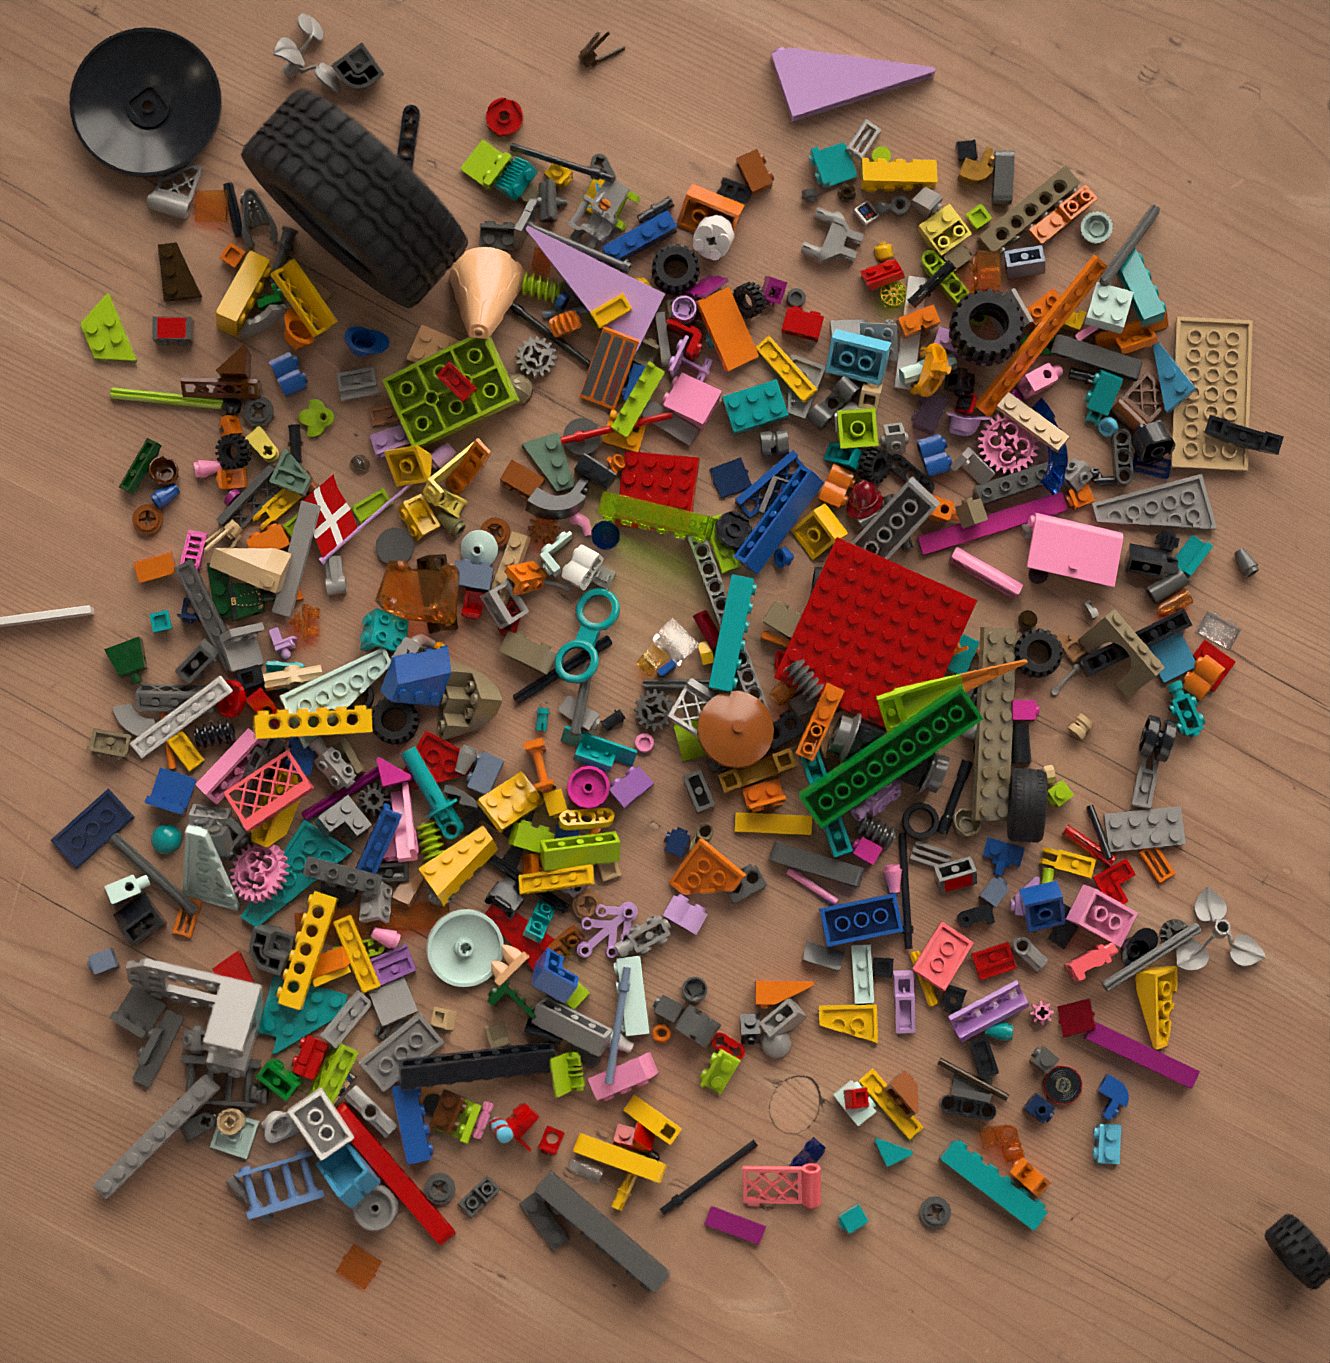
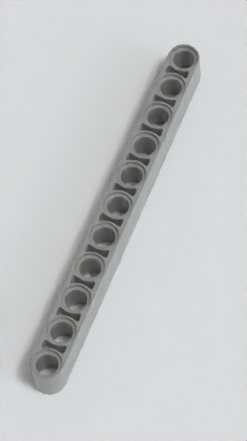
M699 525L692 527L693 530L697 531L701 528ZM704 531L700 532L701 536L698 539H693L690 534H687L690 549L719 628H721L724 610H718L716 603L719 601L726 603V590ZM697 549H706V556H698L696 553ZM711 566L714 572L707 575L703 572V568ZM713 583L720 586V590L716 593L709 589V586ZM745 645L744 651H740L739 655L745 656L746 663L740 666L739 671H735L742 691L748 694L751 691H757L759 693V700L769 711ZM750 673L753 680L747 683L743 681L742 675Z

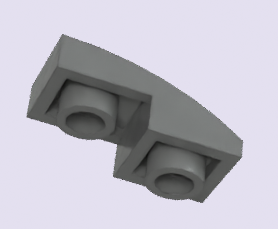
M487 1175L458 1205L471 1218L501 1189Z

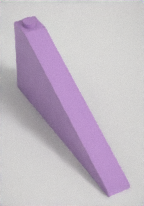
M782 47L771 53V62L792 122L934 77L936 72L935 67L796 48L784 49Z
M527 225L526 232L589 313L622 293L625 295L633 310L605 325V327L639 339L638 350L665 294Z

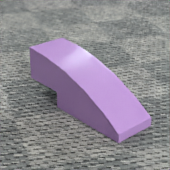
M893 971L896 1034L916 1033L913 971Z

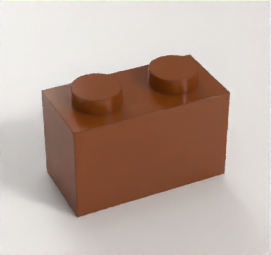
M757 149L736 158V165L746 186L751 191V196L772 188L774 180L771 170L767 171L764 165L766 164L764 155L762 153L759 154Z
M511 459L500 481L503 483L502 486L509 491L514 489L519 492L521 498L528 500L537 487L542 488L545 478Z

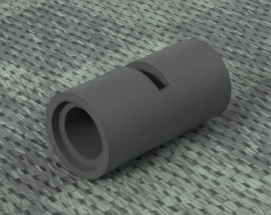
M1178 568L1176 574H1168L1163 579L1148 586L1146 592L1152 602L1157 604L1189 585V582L1182 570Z

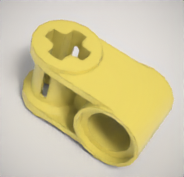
M260 426L245 437L266 462L272 463L277 461L279 451ZM266 451H272V455L267 454Z
M442 488L445 497L443 501L438 503L437 507L459 518V513L468 502Z

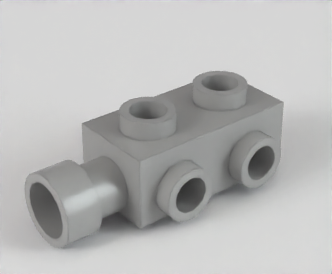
M320 736L308 745L312 751L318 754V757L313 762L337 790L344 786L347 789L355 782L353 778L357 775L354 773L353 767L346 764L338 750H335L332 746L327 748Z
M653 915L646 919V923L631 927L629 932L626 933L628 939L614 944L621 958L628 955V952L633 949L636 953H646L654 943L662 944L668 940L667 936L671 935L669 932L671 926L666 918L662 919L660 915ZM658 925V929L653 931L652 927ZM641 934V939L635 940V937Z

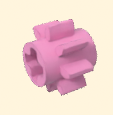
M1039 1000L1038 1006L1032 1004L1034 1010L1029 1012V1014L1034 1015L1033 1022L1039 1019L1041 1025H1044V1020L1051 1021L1049 1016L1054 1011L1049 1010L1050 1003L1044 1006L1042 1000ZM1040 1007H1042V1010H1046V1014L1042 1016L1043 1018H1041V1015H1037Z

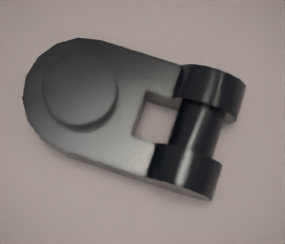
M725 177L722 178L720 182L722 185L716 194L744 205L750 201L751 191L747 186ZM729 187L733 188L732 194L727 192Z

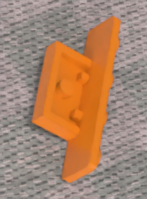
M1165 312L1164 320L1142 327L1139 319L1125 323L1121 334L1108 330L1096 333L1094 335L1096 346L1106 349L1116 345L1121 354L1124 355L1158 343V338L1154 332L1169 327L1167 312Z

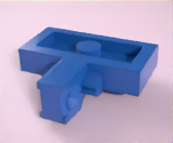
M987 837L982 856L991 858L992 864H995L993 874L1002 876L1004 867L1009 868L1010 864L1015 866L1021 865L1025 848Z

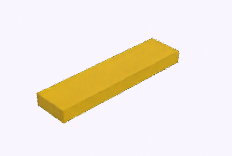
M770 336L766 337L756 346L758 353L803 403H806L818 392L817 388Z
M735 812L734 832L812 835V816Z
M589 864L518 875L520 895L594 885L593 865Z
M352 915L334 921L333 924L362 993L364 994L380 987V982Z
M873 1068L858 1080L863 1087H867L870 1096L908 1140L912 1139L924 1128L914 1116L907 1119L882 1089L887 1084Z

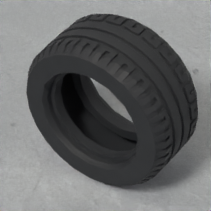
M1015 768L1011 771L1009 782L1007 837L1011 841L1030 843L1032 841L1033 843H1038L1043 840L1045 829L1047 774L1041 769Z

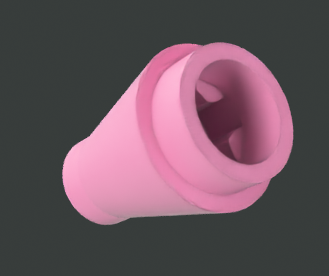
M198 460V462L193 463L195 477L202 479L217 473V470H222L221 461Z
M900 864L885 865L883 873L889 893L900 892L902 874Z
M374 927L370 938L377 940L389 949H396L401 934L394 930Z

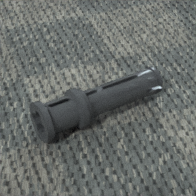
M282 226L283 233L280 241L277 243L279 249L272 272L286 264L289 252L294 249L293 242L296 234L299 232L298 230ZM270 276L269 282L276 284L272 276Z

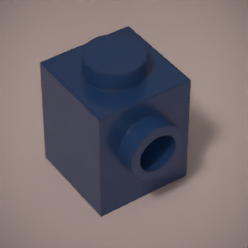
M677 827L676 830L672 829L671 832L667 831L664 842L667 844L664 851L682 858L690 839V835L687 834L688 831Z
M1034 1093L1023 1106V1109L1041 1123L1049 1122L1055 1114L1053 1112L1055 1108L1037 1093Z

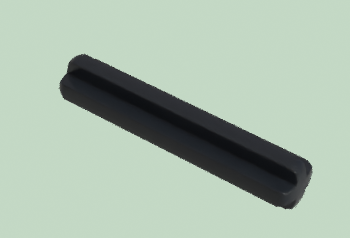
M232 182L223 184L234 236L240 238L243 237L241 215L234 185Z

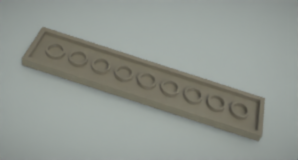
M980 627L978 670L1016 661L1017 629ZM1015 669L978 686L977 709L984 720L977 724L975 733L972 820L1007 821L1011 775L1012 700H1014Z

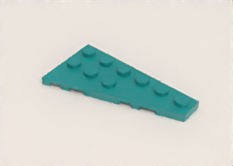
M303 820L284 850L283 856L288 858L284 863L289 865L285 871L289 874L283 877L287 882H281L280 884L283 889L277 888L278 895L272 893L271 900L265 898L264 903L259 900L258 903L251 901L241 915V918L255 927L262 925L318 880L303 875L307 857L338 864L353 850L331 836L326 838L320 829Z

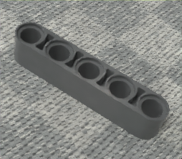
M1055 335L1050 353L1055 357L1098 371L1102 369L1130 381H1138L1143 363L1141 360L1063 335Z
M774 842L769 861L855 887H860L865 870L852 864L778 842Z

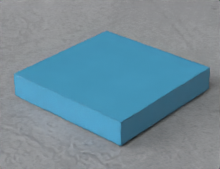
M1181 632L1149 647L1150 651L1165 667L1158 674L1162 683L1195 668L1193 665L1196 661Z

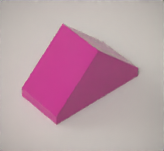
M377 758L383 787L388 788L403 782H410L414 779L411 775L382 758Z

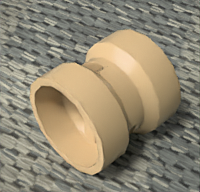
M1080 713L1076 717V721L1068 726V730L1078 739L1082 740L1086 736V732L1094 727V724Z

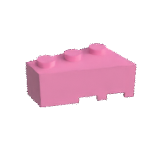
M648 1052L615 1066L613 1084L605 1083L607 1070L590 1077L588 1081L596 1100L603 1098L604 1101L614 1098V1093L620 1091L621 1094L631 1091V1086L637 1084L638 1087L649 1083L648 1079L659 1072L651 1053Z

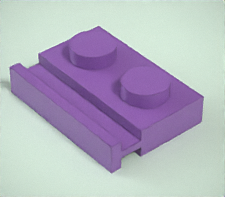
M407 944L370 959L380 985L417 970Z

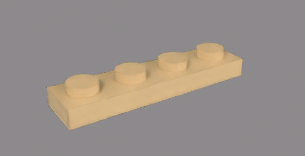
M1009 392L996 407L997 410L1056 453L1069 439L1066 433Z
M512 531L491 589L510 579L504 571L507 566L523 562L531 537ZM505 586L498 590L497 593L506 607L510 593Z

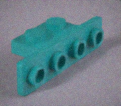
M564 727L561 742L578 747L573 760L610 772L614 760L633 766L637 750L581 731L580 736H574L570 734L571 727Z

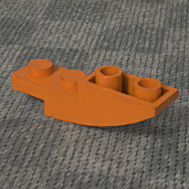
M1084 185L1027 233L1038 245H1043L1075 220L1098 198L1087 185Z
M826 683L795 752L796 754L811 761L814 760L844 690Z

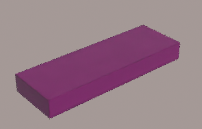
M714 1206L710 1207L704 1224L759 1245L766 1225Z

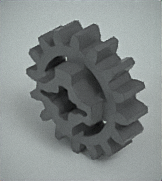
M654 689L653 694H650L647 690V696L640 695L641 702H635L639 706L634 708V711L639 713L635 716V719H641L639 725L641 726L645 723L646 730L650 726L653 731L658 726L663 730V724L670 725L666 717L672 709L671 706L674 705V701L669 702L670 695L664 697V691L657 694L656 689ZM650 698H656L654 702H645ZM662 701L666 703L668 712L663 710L661 706ZM655 705L658 706L660 713L652 715L649 708H654ZM642 709L647 711V720L642 715ZM656 718H664L661 722L653 723Z

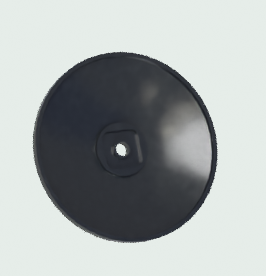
M133 28L106 38L96 45L83 59L71 85L69 99L70 115L79 140L86 150L101 164L127 176L142 178L159 177L186 167L208 147L220 123L222 92L212 64L206 55L191 41L165 29ZM146 103H153L152 110H144L143 107Z

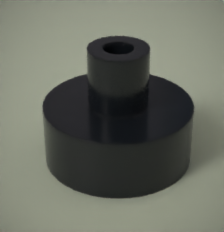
M223 399L222 409L226 412V415H234L241 410L242 403L238 399Z

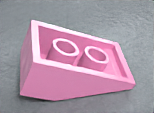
M1083 884L1066 919L1121 947L1138 913L1099 890Z

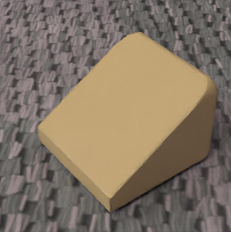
M434 1007L430 1025L453 1030L457 1011Z

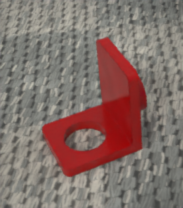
M547 1126L538 1146L541 1149L540 1152L549 1156L552 1154L556 1155L565 1133ZM550 1132H555L558 1135L556 1143L552 1144L547 1141V1135Z

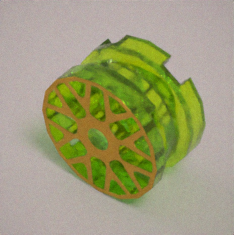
M900 281L882 286L879 294L881 303L891 309L900 307L906 298V287Z

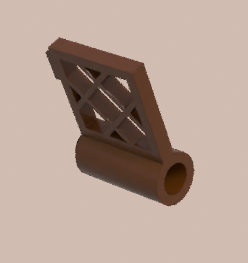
M1146 371L1111 408L1110 413L1134 434L1136 432L1135 428L1138 425L1149 424L1165 409L1164 402H1156V393H1162L1160 383ZM1145 378L1152 383V389H1142V381ZM1131 393H1139L1140 402H1132L1128 396ZM1143 393H1152L1153 402H1143ZM1144 406H1153L1154 414L1151 417L1144 413Z

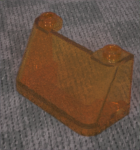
M401 559L397 561L389 560L375 602L384 611L399 616L404 620L453 624L457 615L460 571L453 564L443 565L440 571L411 569L408 563Z

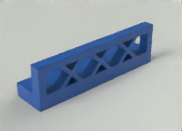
M794 450L735 499L736 504L749 519L759 511L761 507L759 501L764 499L759 498L760 490L769 487L767 484L773 476H786L785 480H788V476H793V473H788V468L794 461L798 466L802 465L805 467ZM748 500H757L756 508L751 513L743 505Z
M384 804L355 869L376 874L402 818V814L390 810L389 804Z

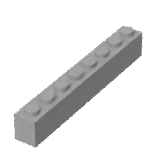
M208 1074L201 1077L93 1186L105 1199L114 1195L220 1087Z

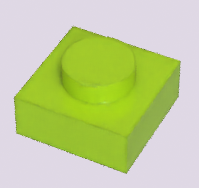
M982 203L965 215L976 231L992 220V217Z

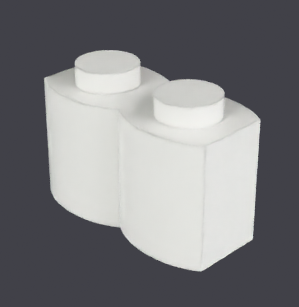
M581 544L573 551L572 560L563 567L561 577L584 591L600 568L604 558L599 553Z

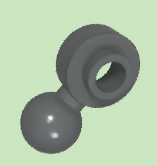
M901 195L894 197L891 203L879 200L875 204V211L879 215H885L891 210L895 215L903 216L909 211V201ZM902 204L904 207L902 209H898L897 205Z

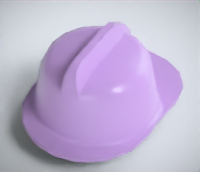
M946 412V414L950 415V432L960 436L972 435L976 432L981 420L992 419V417L966 416Z

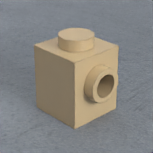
M864 382L858 407L875 408L877 410L883 384L876 385Z

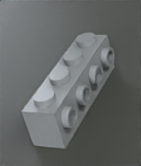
M547 996L537 1004L534 1012L536 1018L532 1019L531 1023L539 1028L545 1029L555 1034V1036L598 1057L608 1048L613 1029Z

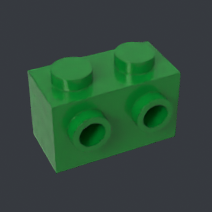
M271 1059L266 1062L256 1078L287 1101L293 1097L303 1082L297 1073L290 1072L284 1068L283 1062L278 1059Z

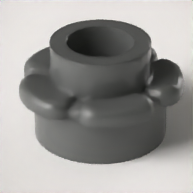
M816 188L806 189L802 191L801 199H805V202L816 201L819 193H817Z

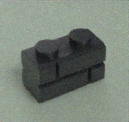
M586 453L583 454L574 468V472L580 476H585L589 479V482L605 492L608 491L617 477L615 472L610 469L608 470L606 466Z

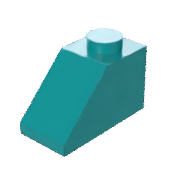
M830 442L823 459L849 471L859 473L860 471H857V467L860 465L857 463L861 461L859 457L863 455V451L858 448L840 449L838 443Z

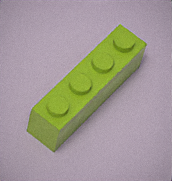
M616 831L541 840L540 860L544 871L589 864L612 863L620 861V840Z

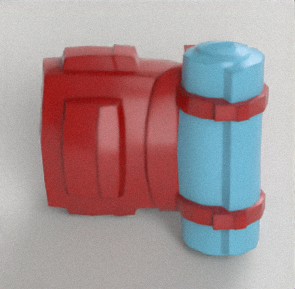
M524 1102L522 1105L516 1106L512 1110V1114L505 1120L500 1117L489 1120V1129L498 1141L507 1143L514 1138L531 1152L532 1149L521 1137L534 1125L540 1116L532 1107Z

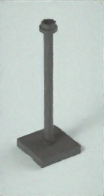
M529 199L514 228V249L520 251L528 236L526 232L528 225L586 255L620 268V272L628 274L632 264L629 260L620 261L534 225L537 201Z

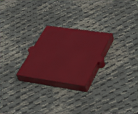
M1090 998L1057 1006L1060 1018L1058 1022L1061 1024L1064 1038L1096 1030L1095 1013L1092 1010Z

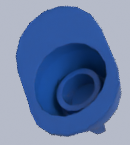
M360 326L347 329L344 335L345 342L349 346L350 351L360 357L382 353L387 350L390 343L384 333Z

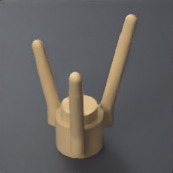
M231 520L205 540V543L209 544L204 548V551L209 550L225 535L230 540L234 538L230 548H235L237 542L242 538L240 533L243 529L235 521Z

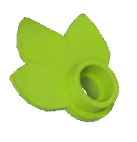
M312 399L309 400V409L301 411L298 415V420L308 426V437H316L324 432L325 427L330 426L334 422V413L331 409L325 408L322 401ZM326 414V419L322 420V416Z

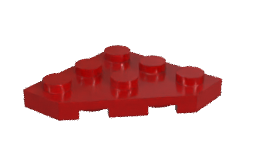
M425 730L416 749L436 783L468 775L471 767L466 774L455 771L460 748ZM405 766L403 771L411 775L407 766ZM414 779L408 782L410 788L414 790L419 789Z

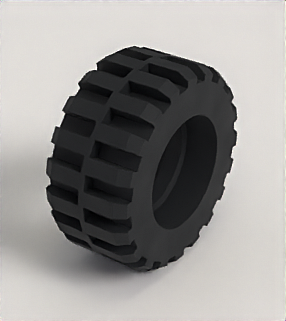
M980 289L976 290L974 295L972 293L967 294L964 299L958 302L950 320L949 338L952 339L951 344L953 348H958L957 353L960 357L964 355L966 361H975V365L981 366L982 363H986V366H992L994 362L997 365L1003 363L1004 358L1008 360L1013 352L1017 350L1023 336L1025 323L1023 322V313L1018 312L1019 305L1017 303L1013 304L1010 296L1004 297L1002 295L1003 292L1000 291L993 293L992 289H986V292H982ZM980 315L991 316L1002 325L1004 334L996 340L981 339L972 332L969 321Z
M1285 1214L1265 1231L1264 1237L1269 1247H1271L1272 1251L1286 1268L1308 1289L1316 1290L1330 1279V1253L1317 1236L1296 1216Z

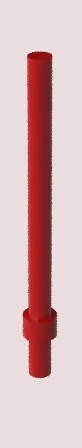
M672 411L640 418L634 428L673 419ZM612 425L585 432H582V430L574 432L575 434L560 437L562 445L576 441L580 443L584 442V439L614 433L615 431L611 430Z

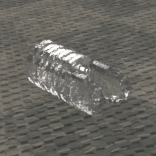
M572 1158L570 1163H568L569 1170L595 1184H598L604 1168L594 1163L577 1158Z

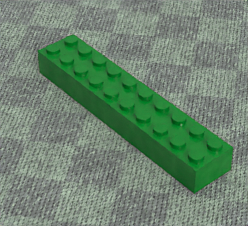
M958 684L799 792V798L822 829L984 719L965 690Z

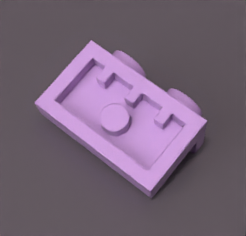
M402 424L370 435L377 458H386L385 450L411 446Z

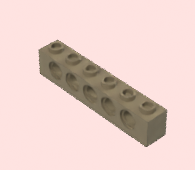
M1065 165L978 237L977 242L991 258L994 255L1000 256L1006 250L1005 246L1009 243L1013 245L1021 238L1020 234L1026 231L1027 233L1035 226L1034 223L1038 219H1044L1050 214L1048 212L1053 207L1056 209L1063 203V199L1067 195L1070 197L1077 192L1080 181ZM1060 186L1063 189V192L1057 193L1054 190V187ZM1046 198L1049 204L1043 205L1039 199ZM1025 210H1032L1034 212V216H1027L1025 214ZM1011 222H1018L1020 228H1013L1011 226ZM1002 233L1005 235L1006 239L999 240L997 239L996 234Z

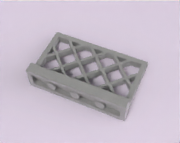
M690 678L666 718L697 737V730L692 727L691 721L698 719L701 712L699 706L706 705L718 694ZM687 693L692 696L694 703L686 705L684 695ZM695 707L698 716L689 717L687 708ZM683 709L685 718L679 719L674 716L675 710Z

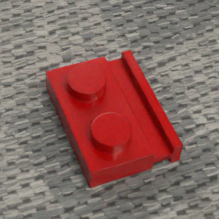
M896 259L887 260L882 264L870 266L860 271L861 277L866 286H868L869 291L905 278L904 271Z
M1008 941L971 953L979 980L1017 968Z

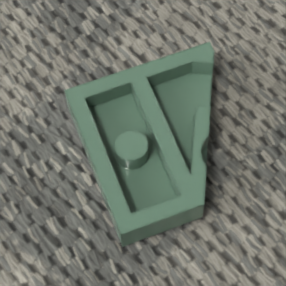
M284 449L269 482L305 497L313 479L290 452Z

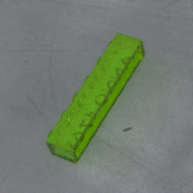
M603 491L597 512L603 516L602 519L610 522L617 519L621 520V524L631 526L632 523L638 524L640 529L649 531L650 528H654L657 533L664 535L671 532L674 533V537L685 539L686 536L692 537V541L702 544L704 541L710 542L716 521L711 516Z

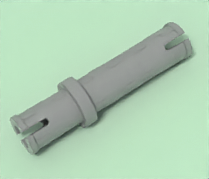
M234 1174L225 1183L234 1190L238 1199L241 1198L248 1207H251L245 1184L239 1178H236V1174ZM257 1198L258 1204H261V1207H265ZM269 1213L259 1216V1219L266 1225L274 1215Z

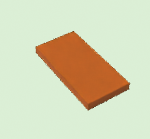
M726 287L695 302L725 372L759 357L730 287Z

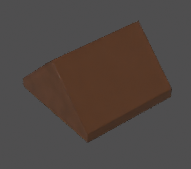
M244 344L216 369L221 378L250 379L251 354Z

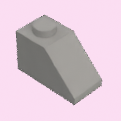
M788 998L759 1023L768 1036L773 1038L794 1029L807 1016L797 1002Z

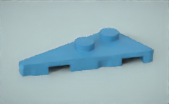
M1158 341V343L1153 344L1164 407L1166 412L1170 413L1196 391L1197 388Z

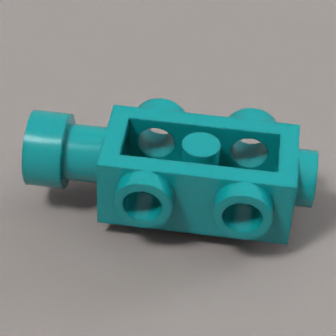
M1181 680L1167 685L1169 693L1171 692L1174 698L1169 701L1170 705L1168 708L1171 715L1177 719L1179 733H1183L1184 737L1189 735L1190 738L1200 735V730L1204 729L1203 725L1206 722L1201 713L1198 714L1195 708L1198 706L1195 696H1190V693L1184 694ZM1180 703L1184 704V710L1179 709L1178 705ZM1187 721H1190L1192 723L1191 728L1187 727Z

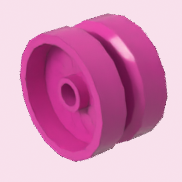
M584 766L572 773L566 790L570 802L578 809H594L601 806L606 800L610 786L609 780L603 771L597 767ZM585 785H586V786L591 785V786H592L591 790H590V791H586V790H585Z

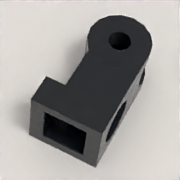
M990 903L962 911L956 918L958 925L963 928H968L973 923L985 920L986 924L995 922Z

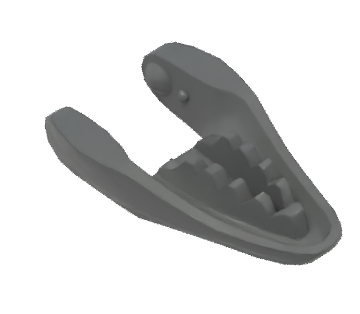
M245 190L242 209V236L249 249H254L255 243L251 239L250 231L255 227L264 225L270 227V240L276 244L278 238L277 227L263 201L255 190Z

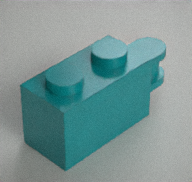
M1102 369L1099 374L1095 373L1092 380L1094 386L1091 391H1087L1084 398L1086 407L1089 408L1084 420L1085 422L1090 421L1097 426L1103 414L1108 416L1122 385V377ZM1093 410L1099 412L1097 416L1092 414Z

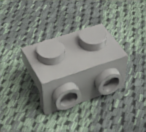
M381 881L378 894L361 891L360 922L367 923L380 920L384 923H389L392 897L391 886Z

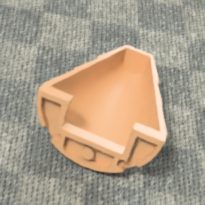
M489 247L467 250L464 252V255L454 262L450 269L449 280L460 309V316L469 337L489 339L503 320V315L522 289L525 273L521 264L518 261L515 262L510 258V254L502 250Z

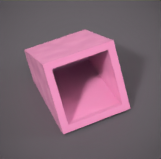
M681 373L679 377L676 376L671 384L673 386L671 392H666L661 401L664 403L663 408L672 411L676 416L703 431L721 399L722 391Z

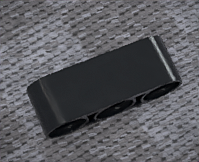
M949 1094L943 1095L939 1100L940 1108L947 1113L982 1120H991L996 1116L995 1106L988 1102ZM947 1098L953 1100V1107L950 1109L944 1107V1101ZM966 1102L972 1104V1110L968 1113L963 1111V1105ZM983 1107H991V1114L989 1116H983Z

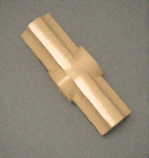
M291 665L287 666L284 671L263 674L266 691L282 688L293 690L322 676L321 665L303 668Z

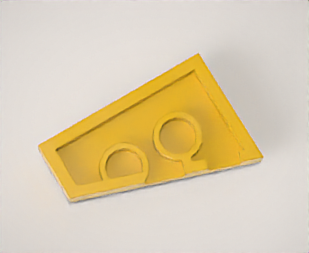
M877 1004L819 1005V1026L878 1043Z

